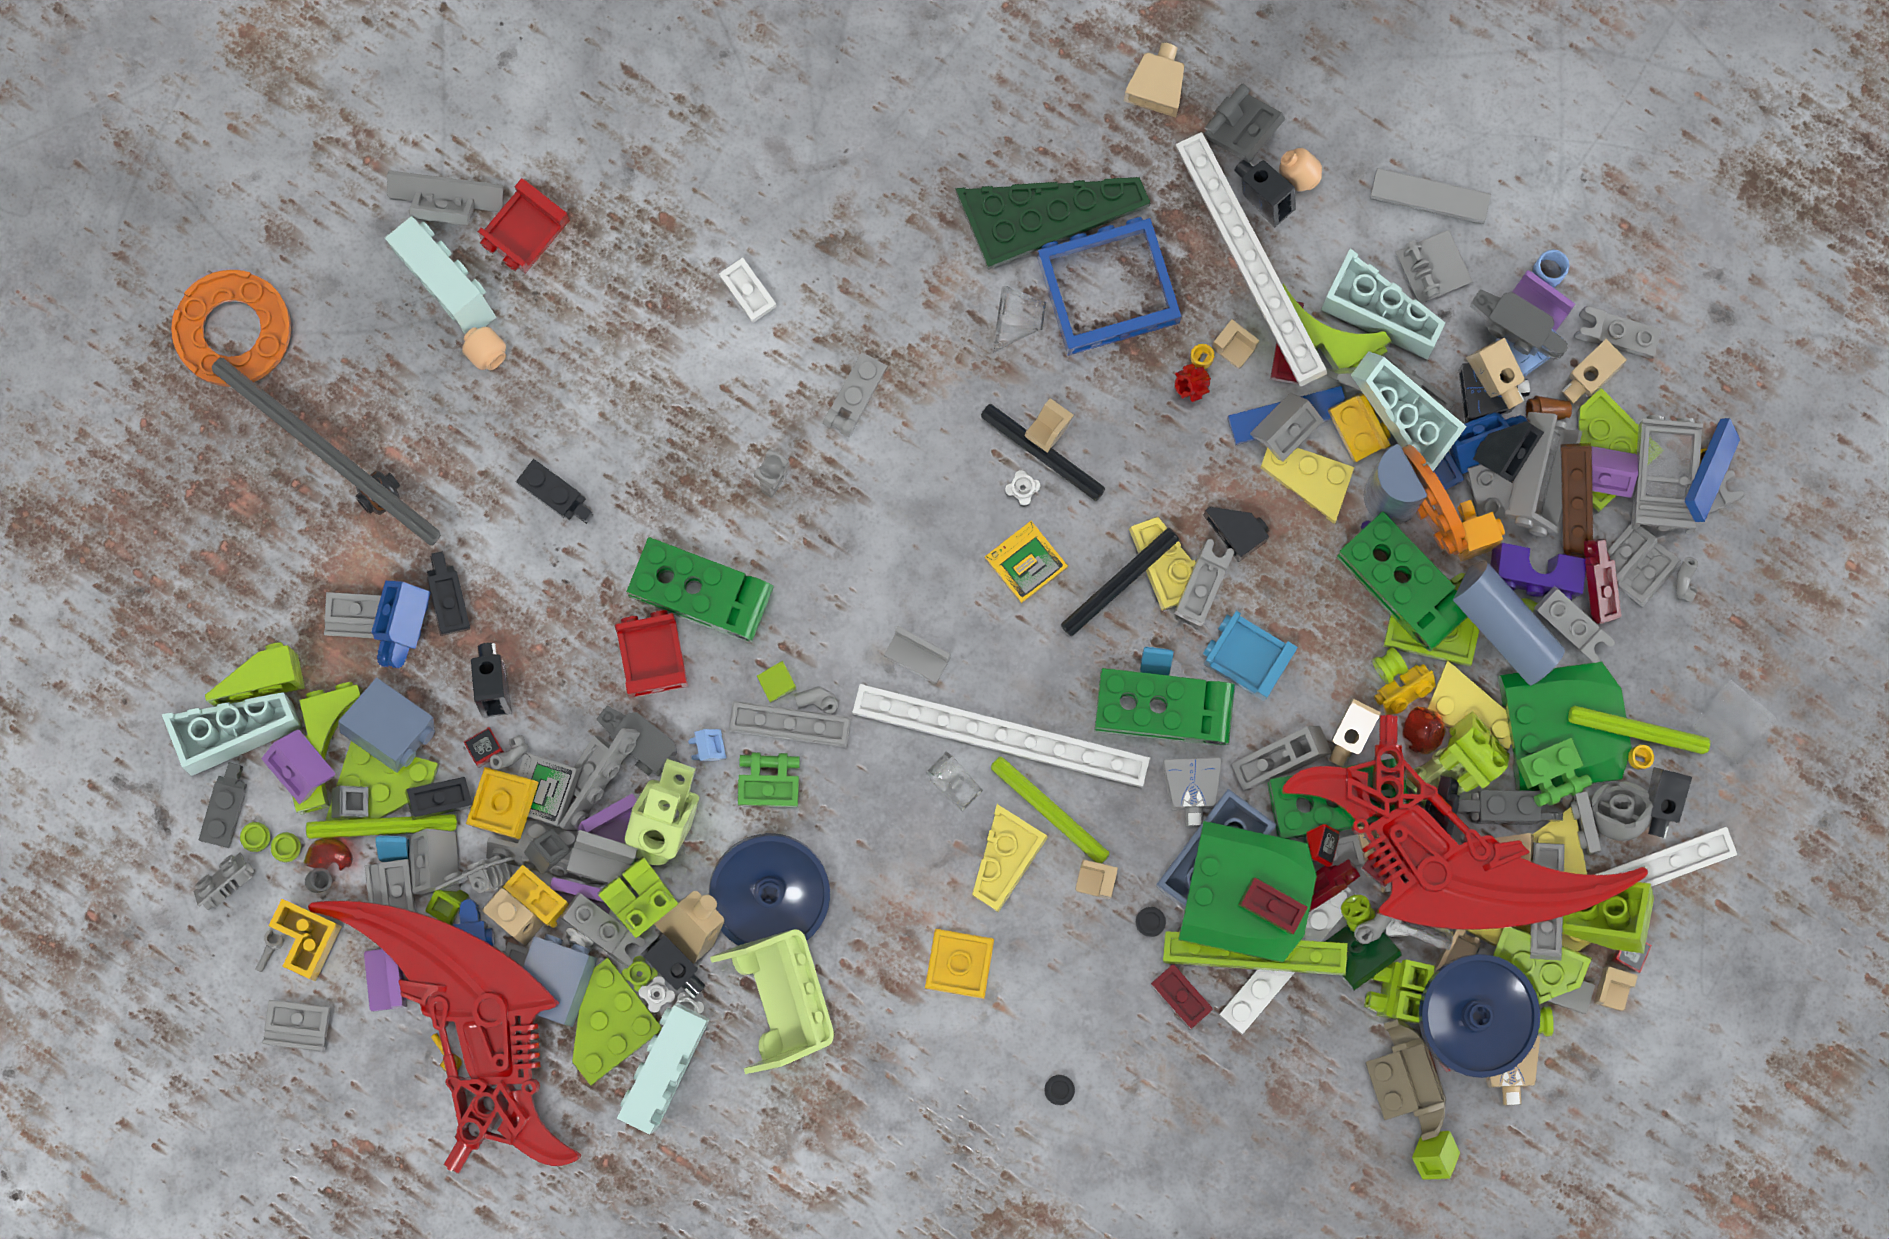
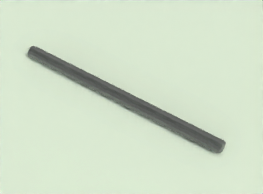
M219 358L213 363V373L427 544L434 545L439 540L441 535L437 528L224 358Z

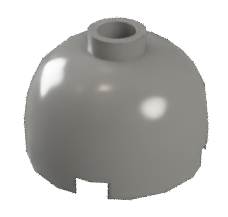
M1619 782V786L1609 787V784H1606L1599 788L1592 798L1591 808L1595 825L1601 834L1609 839L1629 841L1640 836L1648 828L1652 818L1653 804L1649 799V793L1639 785Z

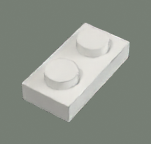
M741 258L719 273V277L752 323L777 307L775 301L744 258Z

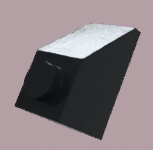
M1526 421L1489 433L1485 440L1479 444L1473 460L1513 483L1544 432Z
M1209 507L1203 514L1226 547L1234 550L1233 556L1238 562L1261 547L1269 539L1267 534L1269 532L1268 526L1260 517L1255 518L1252 513Z

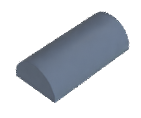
M1396 444L1389 448L1381 457L1365 485L1363 496L1365 506L1374 518L1383 511L1397 525L1412 519L1426 499L1427 493L1401 446Z
M1480 561L1468 568L1453 601L1530 686L1537 683L1560 662L1565 653L1564 647L1487 561Z
M1227 789L1204 820L1267 835L1277 825L1230 789ZM1202 824L1156 884L1157 888L1184 910Z

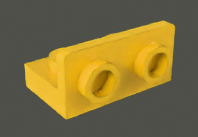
M1357 393L1327 409L1353 462H1358L1380 449H1386L1391 446L1388 441L1391 438L1388 428L1383 422L1379 423L1375 415V409L1364 394Z

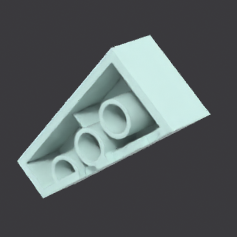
M411 216L385 237L396 255L417 279L420 278L423 286L434 299L437 298V301L453 321L456 320L464 334L474 327L477 329L486 327L497 318L483 297L486 293L485 289L476 279L470 281L466 277L469 274L467 269L459 260L453 262L449 258L452 254L441 240L436 243L432 239L435 234L424 221L419 224Z
M1351 248L1321 309L1369 333L1385 331L1391 340L1390 343L1427 360L1445 325L1442 319L1416 299L1412 300L1403 293L1401 287L1394 282L1390 283L1381 276L1379 270L1371 264L1367 265L1358 258V254Z
M1368 351L1351 374L1401 448L1409 444L1414 446L1426 460L1423 466L1427 464L1434 471L1467 426L1381 355Z
M284 692L245 699L243 702L232 704L229 702L217 704V706L210 708L189 709L187 712L177 714H162L181 766L191 776L302 728L293 703Z
M678 1003L672 1009L666 1008L660 1020V1024L664 1026L658 1036L654 1035L647 1048V1051L650 1053L645 1063L641 1062L633 1078L636 1081L631 1091L627 1090L620 1106L622 1109L617 1119L649 1135L659 1128L710 1021L709 1018Z

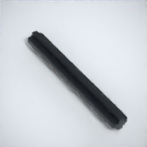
M988 404L982 411L981 417L1090 498L1097 501L1105 491L1103 485L1051 448L1047 453L1025 437L1027 430L994 405Z
M1170 528L1163 531L1061 623L1062 629L1070 636L1076 634L1179 541L1177 534Z

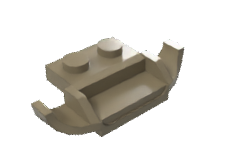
M1397 1019L1384 1023L1385 1030L1389 1032L1394 1044L1391 1047L1393 1053L1365 1062L1384 1120L1413 1112L1415 1117L1418 1116L1421 1125L1422 1140L1436 1137L1439 1135L1444 1121L1446 1097L1431 1052L1418 1032L1402 1020Z

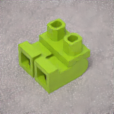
M1473 711L1450 728L1449 733L1453 737L1449 739L1448 747L1439 755V762L1448 771L1459 763L1462 764L1466 770L1457 776V781L1465 792L1479 785L1484 789L1507 769L1510 757L1509 752L1493 734L1490 736V730Z
M643 856L622 872L625 879L638 893L639 896L637 898L619 876L597 893L635 938L679 904Z
M1407 959L1402 960V963H1391L1370 979L1382 982L1381 993L1368 991L1364 1007L1377 1012L1376 1016L1419 1023V1005L1422 995L1417 993H1423L1428 981L1433 976L1435 966Z

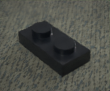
M465 777L413 787L405 791L412 821L472 807Z

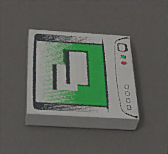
M525 752L517 776L539 782L528 817L560 827L559 824L566 815L581 770Z

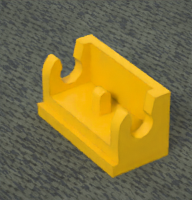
M524 865L503 886V889L536 915L543 923L552 928L557 926V919L569 905L566 900Z

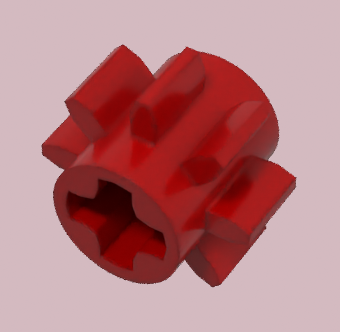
M1191 363L1183 366V370L1175 373L1177 378L1174 386L1182 399L1190 396V400L1194 402L1202 399V395L1210 393L1208 387L1210 386L1211 378L1203 366L1195 369V365Z

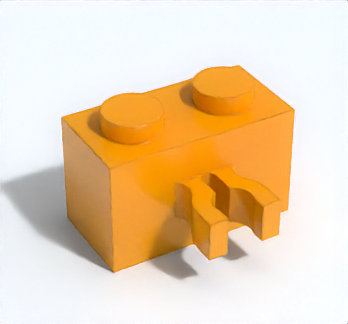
M1472 500L1462 502L1457 507L1466 533L1465 538L1461 540H1466L1468 543V549L1458 554L1461 562L1491 552L1494 547L1502 542V536L1505 535L1501 520L1499 518L1495 519L1493 512L1479 517L1476 516Z

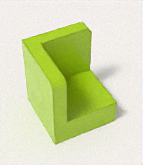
M1440 1131L1438 1136L1424 1141L1420 1137L1412 1159L1423 1180L1450 1179L1460 1151L1451 1132Z

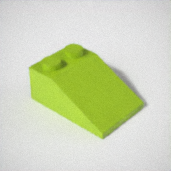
M282 642L265 646L266 650L257 652L206 693L205 699L215 707L217 704L227 702L232 704L243 702L245 699L305 689L298 654L288 645L284 646Z
M1637 882L1630 888L1599 904L1563 916L1562 933L1610 949L1644 954L1654 902L1651 884Z

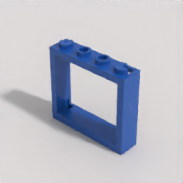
M1142 217L1128 220L1124 226L1117 228L1114 225L1100 228L1096 234L1089 236L1086 233L1072 236L1069 242L1059 244L1057 241L1043 245L1041 250H1038L1037 259L1067 356L1180 324L1182 316L1151 218L1145 220ZM1144 233L1168 309L1074 336L1050 260Z

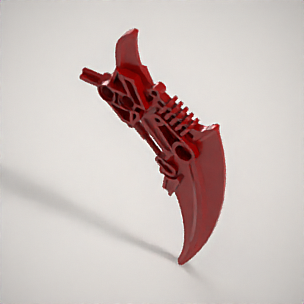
M1379 716V745H1375L1374 760L1348 768L1332 766L1306 768L1293 775L1282 788L1283 794L1312 795L1330 800L1345 809L1354 818L1352 831L1357 835L1364 834L1369 842L1367 846L1362 848V851L1366 853L1373 848L1374 852L1367 857L1368 860L1371 861L1378 857L1379 861L1372 866L1376 869L1383 865L1384 869L1378 872V875L1382 877L1388 873L1389 877L1383 882L1385 885L1391 882L1390 896L1378 908L1377 913L1412 924L1444 929L1482 930L1544 922L1599 904L1630 888L1648 874V870L1645 867L1625 873L1609 875L1575 874L1550 869L1521 858L1529 854L1530 851L1526 849L1520 840L1499 843L1491 835L1481 836L1476 830L1469 829L1452 811V807L1438 794V789L1426 783L1404 760L1402 745H1398V716ZM1383 754H1390L1395 758L1396 765L1394 768H1387L1382 764L1381 756ZM1373 766V788L1368 786V773L1358 770ZM1404 774L1417 788V794H1403ZM1383 784H1390L1395 788L1396 795L1394 798L1383 796L1381 793V786ZM1370 799L1380 804L1381 808L1372 805ZM1429 799L1444 816L1447 815L1464 833L1465 842L1459 845L1426 810L1417 804L1422 800ZM1395 804V810L1389 813V806ZM1372 816L1379 818L1370 825H1368L1366 820ZM1357 824H1361L1363 829H1359ZM1372 831H1374L1378 836L1377 839H1375L1372 835ZM1401 875L1405 877L1407 883L1403 882V880L1400 877Z
M317 901L308 905L310 912L340 920L358 930L382 948L408 978V980L400 979L398 981L401 996L419 1003L422 1014L430 1017L433 1027L439 1031L444 1052L443 1061L447 1074L445 1083L452 1092L458 1121L457 1133L454 1136L457 1142L444 1163L448 1170L459 1174L472 1150H478L484 1139L513 1145L535 1161L550 1166L567 1165L581 1158L579 1152L565 1145L545 1127L539 1118L533 1102L532 1095L539 1091L540 1084L536 1079H532V1068L541 1067L540 1061H531L533 1058L540 1057V1052L531 1051V1049L539 1048V1042H531V1039L539 1038V1033L531 1032V1030L538 1029V1023H533V1021L541 1011L549 1010L559 1005V1001L536 978L516 961L480 938L451 924L417 912L359 901ZM449 1022H455L465 1067L470 1077L464 1078L458 1074L455 1057L451 1053L446 1031ZM513 1084H522L521 1090H516ZM465 1089H468L472 1093L476 1094V1096L470 1103L469 1107L467 1104ZM485 1096L490 1097L494 1101L493 1111L485 1108ZM501 1116L503 1121L500 1124L497 1131H499L502 1135L491 1133L495 1124ZM470 1122L478 1126V1137L470 1134Z

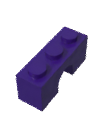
M1501 543L1492 549L1490 565L1513 591L1516 589L1525 590L1527 595L1541 597L1544 594L1546 595L1555 586L1571 601L1583 594L1586 572L1585 559L1557 554L1548 560L1546 574H1541L1535 571L1530 564V548Z

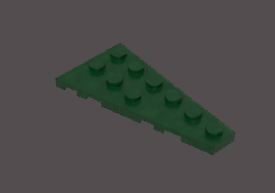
M1140 177L1112 178L1089 182L1079 180L1072 183L1012 184V186L1006 187L982 186L981 188L966 189V187L955 188L956 195L988 270L1040 250L1047 243L1063 241L1147 208L1151 204Z

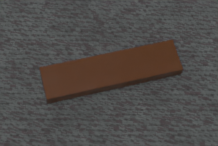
M1591 443L1560 444L1563 555L1585 559L1584 541L1593 539Z

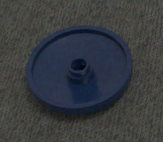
M764 833L753 835L737 842L722 855L711 875L709 895L716 900V910L724 918V924L721 928L722 933L739 946L794 929L801 931L806 940H809L820 928L826 917L830 902V885L822 862L807 845L783 834Z
M1466 955L1443 965L1428 981L1419 1005V1024L1426 1046L1442 1065L1461 1075L1487 1078L1510 1071L1529 1054L1535 1044L1540 1028V1007L1532 984L1516 966L1492 955Z

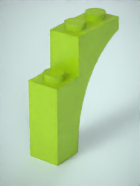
M1284 283L1282 284L1316 351L1319 348L1321 349L1333 369L1357 367L1368 351L1381 356L1388 352L1386 348L1391 340L1385 331L1371 334H1355L1331 328L1308 314L1296 302Z
M353 682L336 685V690L324 693V690L313 691L306 694L307 698L299 700L308 733L305 737L325 761L331 739L339 726L338 721L363 693L362 688L358 684L353 685ZM325 783L318 786L308 800L301 804L292 796L295 810L300 815L330 807Z

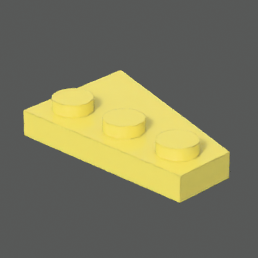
M1268 447L1260 467L1287 489H1291L1303 498L1304 502L1312 508H1316L1324 514L1332 523H1336L1354 467L1300 448H1296L1282 462L1274 456Z
M1159 517L1131 526L1129 531L1138 553L1145 549L1167 527ZM1179 541L1146 570L1162 611L1178 605L1196 563L1180 547Z
M1447 661L1424 716L1448 727H1453L1473 711L1490 730V736L1493 734L1508 751L1511 745L1506 710L1453 664Z
M997 804L993 824L987 838L988 842L984 857L981 860L972 895L999 913L1048 837Z

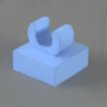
M721 729L694 732L695 737L688 741L689 744H697L698 754L692 755V760L719 761L726 759Z

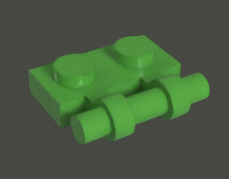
M1572 738L1516 761L1527 788L1538 785L1542 792L1534 796V801L1538 807L1545 804H1556L1560 802V798L1569 794L1575 796L1577 793L1583 792L1584 788L1592 785L1589 775L1586 774L1579 778L1575 775L1574 770L1584 765ZM1561 775L1564 784L1557 787L1553 786L1550 779Z
M752 752V755H740L739 767H751V775H739L738 806L798 807L799 776H787L788 768H800V756H788V753H779L778 756H763L761 752ZM761 767L778 768V776L760 775Z

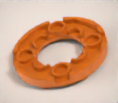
M222 270L200 278L184 292V297L173 314L172 339L178 356L192 373L211 384L231 387L213 373V363L219 358H224L251 381L256 382L269 374L285 355L291 337V319L283 298L268 281L247 271ZM237 301L247 304L255 310L260 319L261 331L254 346L249 351L239 356L227 357L217 354L209 348L204 339L203 327L207 316L215 307L224 302Z
M1409 444L1403 447L1404 454L1427 493L1426 499L1416 512L1420 520L1424 518L1427 520L1435 533L1433 537L1441 550L1446 549L1449 554L1454 555L1468 549V543L1466 540H1461L1466 535L1464 527L1442 483L1427 464L1423 466L1426 460L1414 446Z

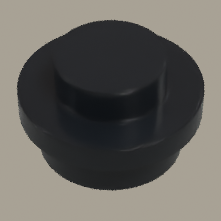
M1155 907L1142 909L1136 917V927L1146 937L1158 936L1166 925V918L1163 912Z
M1055 1075L1046 1082L1044 1092L1046 1098L1052 1104L1065 1105L1072 1100L1075 1087L1067 1076Z

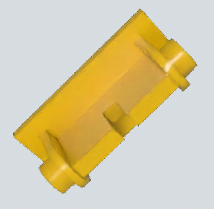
M1416 664L1407 673L1399 676L1404 684L1402 687L1394 680L1390 684H1386L1378 689V694L1374 696V699L1379 706L1383 705L1385 715L1399 714L1408 707V704L1417 698L1427 696L1436 687L1433 671L1429 672L1424 664L1420 666Z

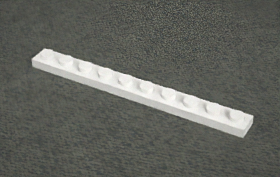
M1200 132L1177 143L1176 148L1299 386L1301 387L1326 375L1327 370L1203 133Z
M862 684L859 685L852 712L854 715L1141 788L1144 784L1150 757Z

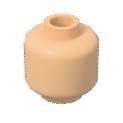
M1296 148L1287 151L1282 156L1279 174L1289 181L1296 191L1311 190L1319 184L1322 178V165L1308 150Z
M474 327L465 334L462 352L479 370H494L505 360L506 344L490 327H481L479 329Z

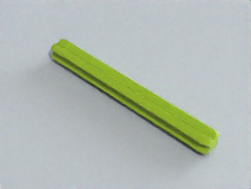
M1573 706L1569 710L1568 721L1570 723L1700 754L1708 753L1711 741L1707 737L1578 706Z
M1000 756L992 763L991 770L1092 860L1102 864L1109 857L1110 853L1007 760Z
M448 814L413 821L411 816L315 821L306 823V836L309 839L407 834L416 833L424 829L455 831L457 819L456 815Z

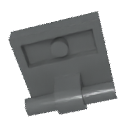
M1241 83L1231 97H1226L1215 110L1216 115L1206 125L1204 135L1210 142L1250 163L1284 122L1285 117L1282 112L1248 94L1250 89Z

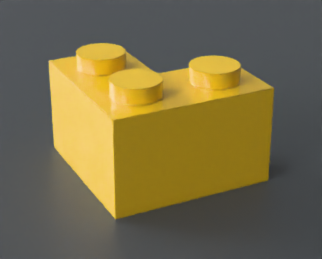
M281 899L268 925L295 938L282 967L313 981L317 980L342 926L284 899Z

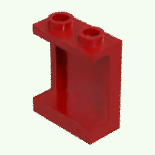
M521 178L514 186L516 190L514 195L485 229L481 227L477 233L481 239L479 243L492 254L497 251L504 257L502 261L515 272L517 269H520L526 274L570 220L568 214Z
M667 610L650 613V618L639 620L638 616L622 618L621 623L615 624L629 698L688 687L676 619L673 613L668 614Z

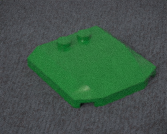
M1603 662L1557 667L1531 686L1519 673L1498 676L1502 706L1506 708L1515 762L1512 766L1517 791L1541 790L1538 785L1527 788L1516 761L1572 738L1584 765L1574 770L1578 778L1587 774L1591 778L1592 784L1619 781L1623 778L1628 754L1632 748L1630 737L1568 721L1569 710L1573 706L1627 718L1622 689ZM1561 775L1550 779L1555 787L1564 784Z
M1203 821L1178 940L1283 963L1305 935L1316 881V873L1308 843ZM1252 878L1259 879L1308 907L1294 934L1291 935L1238 905Z

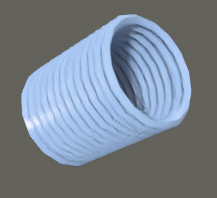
M1547 250L1542 253L1533 266L1532 273L1554 288L1561 283L1568 273L1570 267L1569 260L1559 250ZM1544 260L1556 262L1561 268V276L1558 278L1547 277L1541 271L1540 263Z

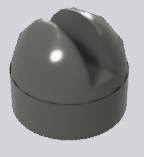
M324 868L313 869L305 877V886L313 893H321L331 886V875ZM315 874H317V877H316V880H315V884H313V883H314Z

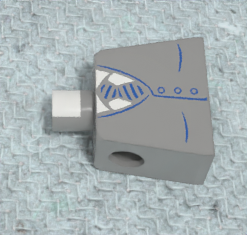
M1221 758L1164 759L1162 768L1171 809L1185 810L1186 827H1200L1203 823V809H1213L1216 805Z

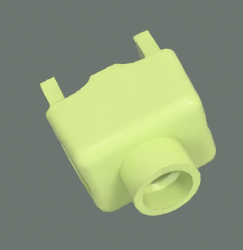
M667 759L660 781H648L632 808L625 834L626 844L637 848L636 857L638 859L643 856L651 865H663L669 859L676 856L691 829L700 798L697 794L689 792L696 768ZM676 775H682L685 781H679ZM664 804H670L669 807H665V806H663V805H664ZM678 809L679 817L677 819H674L676 811Z

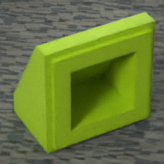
M783 661L757 675L770 703L797 690Z
M461 889L459 891L435 890L425 912L438 920L452 925L460 912L461 902L467 900L469 895Z

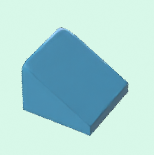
M1144 647L1140 672L1169 676L1174 651Z
M402 836L376 837L375 842L379 861L409 860V839Z

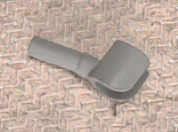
M273 930L265 933L264 941L266 947L255 968L257 971L262 972L273 951L283 946L284 939L282 934L277 943L271 944L269 939L272 937Z

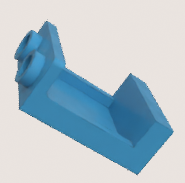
M1236 610L1233 617L1227 614L1218 630L1223 632L1218 641L1216 642L1212 639L1203 653L1207 657L1203 665L1265 702L1298 647L1289 641L1287 643L1282 642L1241 617V613Z

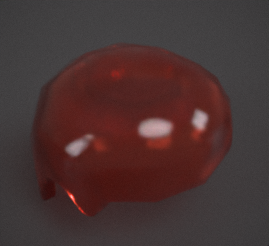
M1420 706L1410 711L1403 728V737L1412 743V746L1409 745V749L1423 755L1433 753L1442 744L1446 732L1442 716L1434 710Z
M322 838L310 845L303 863L311 868H324L326 870L332 863H337L339 870L342 871L345 867L352 866L354 858L350 849L343 842L334 838Z

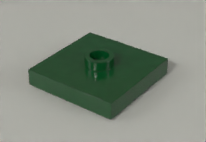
M1348 925L1324 941L1348 943L1346 976H1340L1353 991L1402 956L1400 949L1384 932L1378 939L1368 944H1362L1355 938L1354 932L1350 930Z

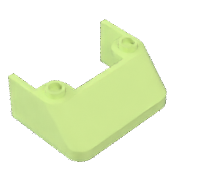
M797 929L785 931L739 945L710 957L712 963L732 958L733 965L740 974H754L770 1027V1031L762 1034L759 1040V1052L762 1061L743 1068L745 1074L782 1067L832 1043L834 1037L832 1023L807 940L801 931Z

